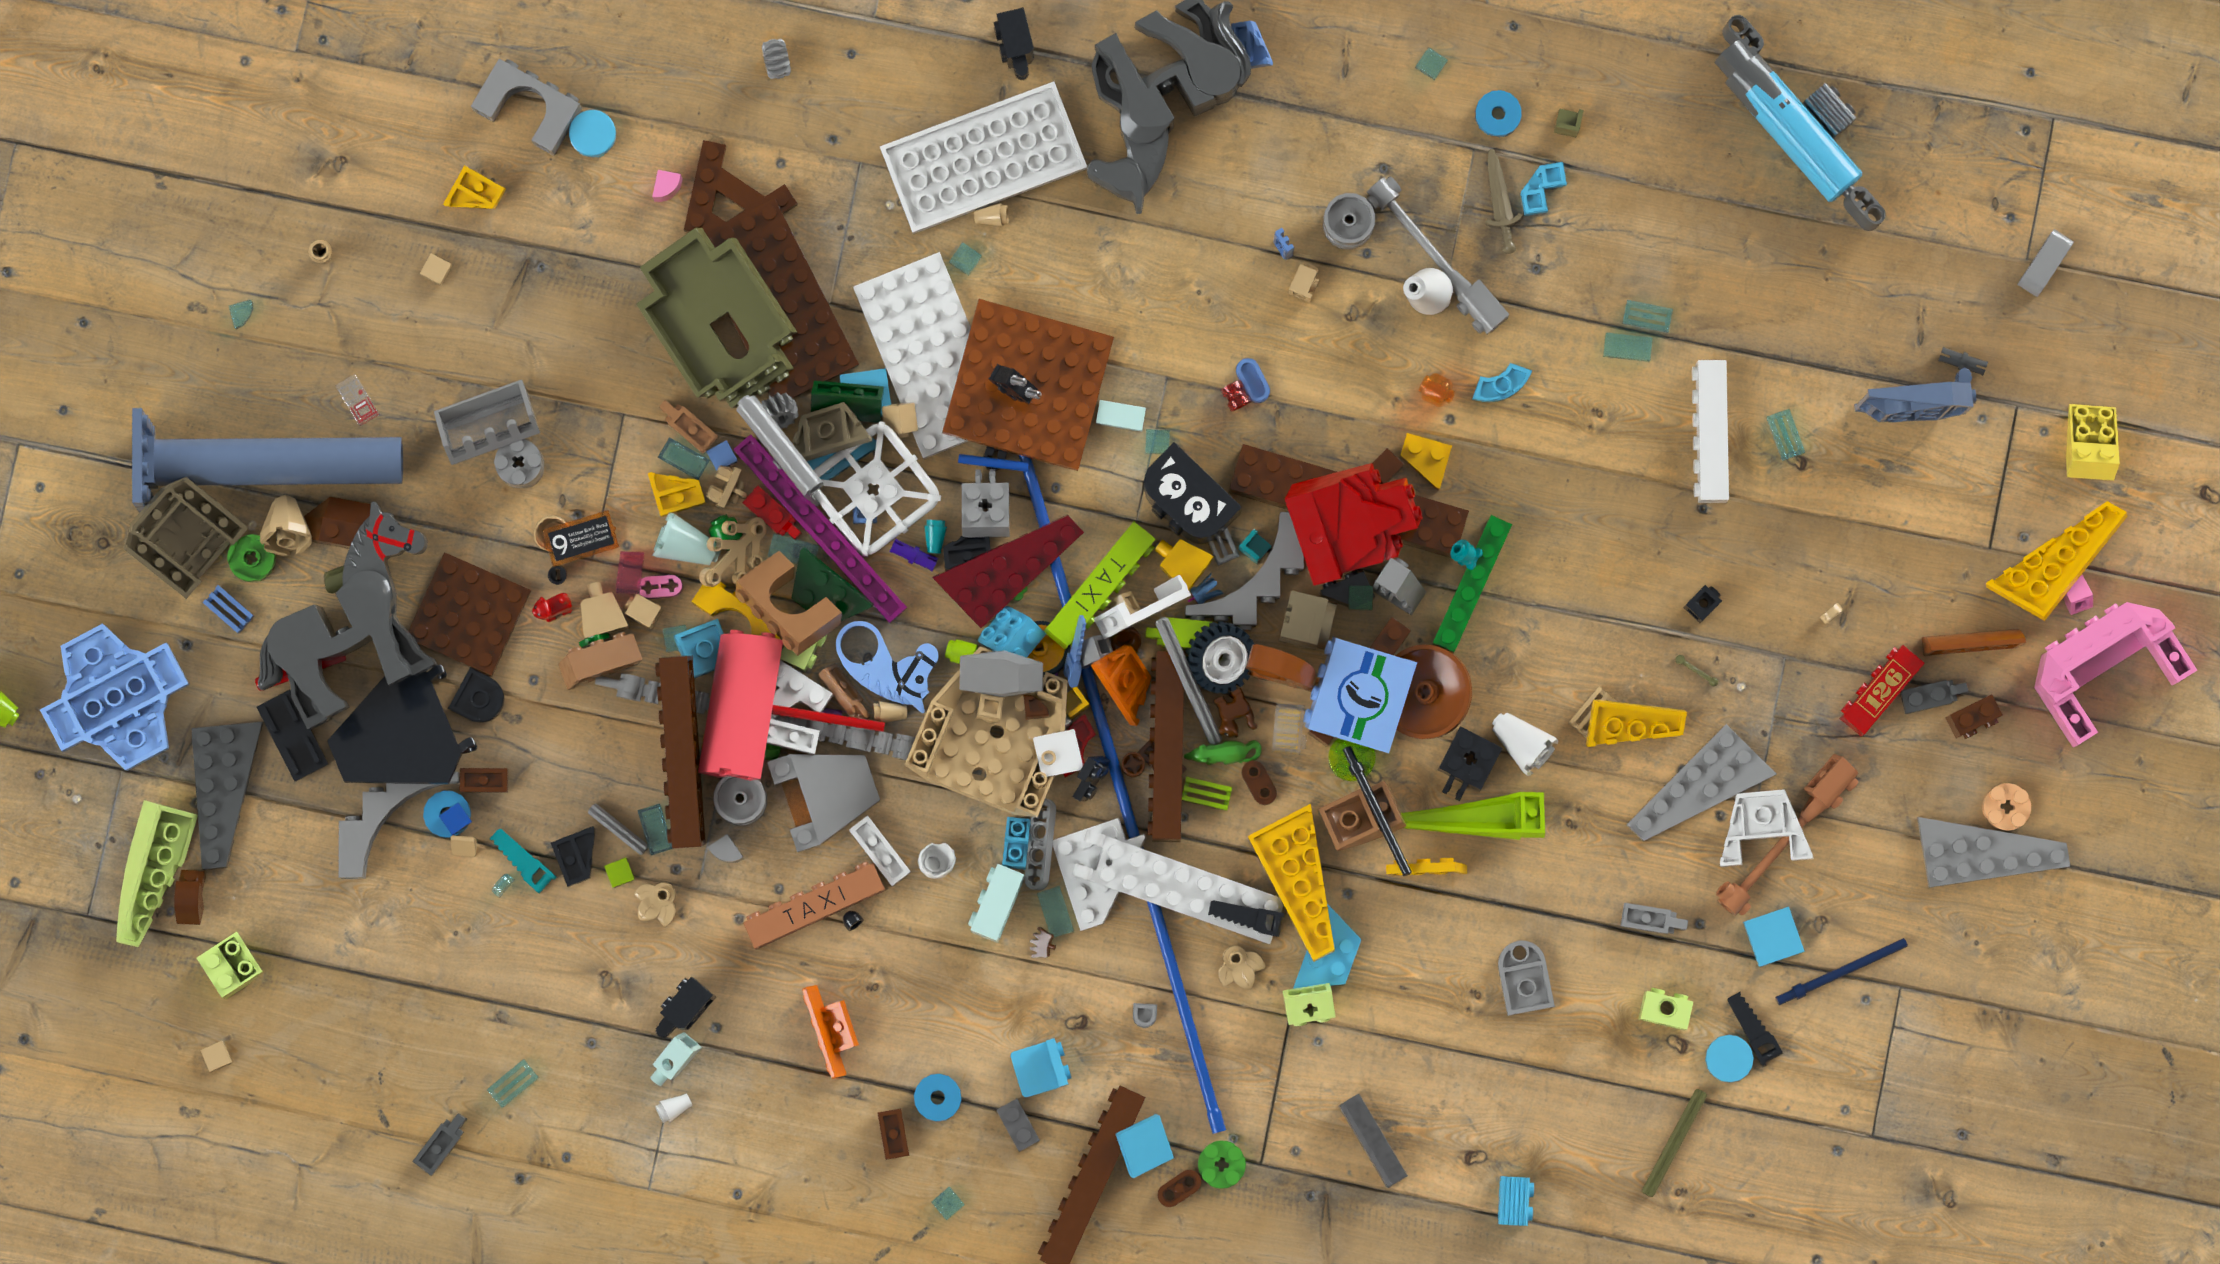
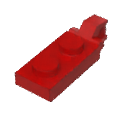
M758 485L742 502L751 512L763 519L767 526L782 537L787 533L796 541L802 534L794 526L796 520Z

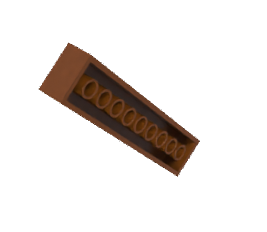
M1243 444L1229 493L1288 510L1285 497L1292 484L1336 473L1337 471ZM1415 495L1413 499L1415 505L1421 509L1422 519L1417 529L1398 533L1402 544L1451 558L1452 546L1461 540L1469 510Z

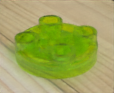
M1338 738L1332 744L1328 753V763L1334 775L1345 781H1357L1356 777L1351 775L1348 768L1350 765L1343 752L1344 748L1351 746L1358 762H1362L1365 776H1368L1375 765V750Z

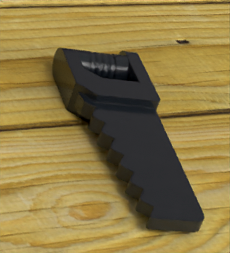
M1215 900L1210 902L1208 915L1213 914L1215 918L1220 917L1221 920L1233 921L1234 924L1239 923L1240 926L1246 925L1247 928L1252 927L1258 933L1279 937L1283 917H1286V913L1261 908L1255 909ZM1267 914L1274 915L1271 931L1267 930L1265 926Z
M1741 992L1729 997L1727 1001L1745 1032L1749 1045L1761 1066H1767V1062L1783 1054L1774 1035H1771L1769 1031H1765V1026L1761 1025V1020H1757V1014H1753V1009L1749 1008V1003L1745 1002V997H1741ZM1766 1043L1773 1045V1049L1762 1055L1758 1050L1759 1047Z

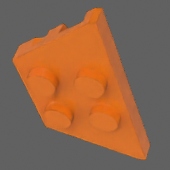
M1123 645L1092 663L1091 667L1129 725L1137 726L1140 719L1136 718L1139 705L1144 706L1151 675L1133 647Z

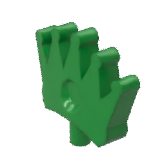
M608 633L593 635L580 641L579 645L582 649H585L594 641L600 639L604 641L610 637Z

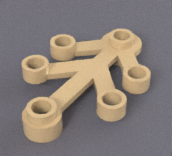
M753 517L745 524L725 521L722 524V532L725 535H735L737 532L745 533L739 540H722L718 537H710L708 539L707 548L710 551L730 550L714 568L706 567L700 572L699 580L702 585L715 587L719 584L721 574L734 560L735 572L732 576V581L736 585L739 576L743 577L747 574L744 572L746 547L749 543L750 556L747 559V566L750 569H754L763 562L762 557L759 556L760 540L766 534V523L763 519Z

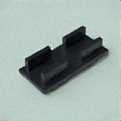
M290 689L256 707L294 782L329 765L312 730L307 729L291 697Z

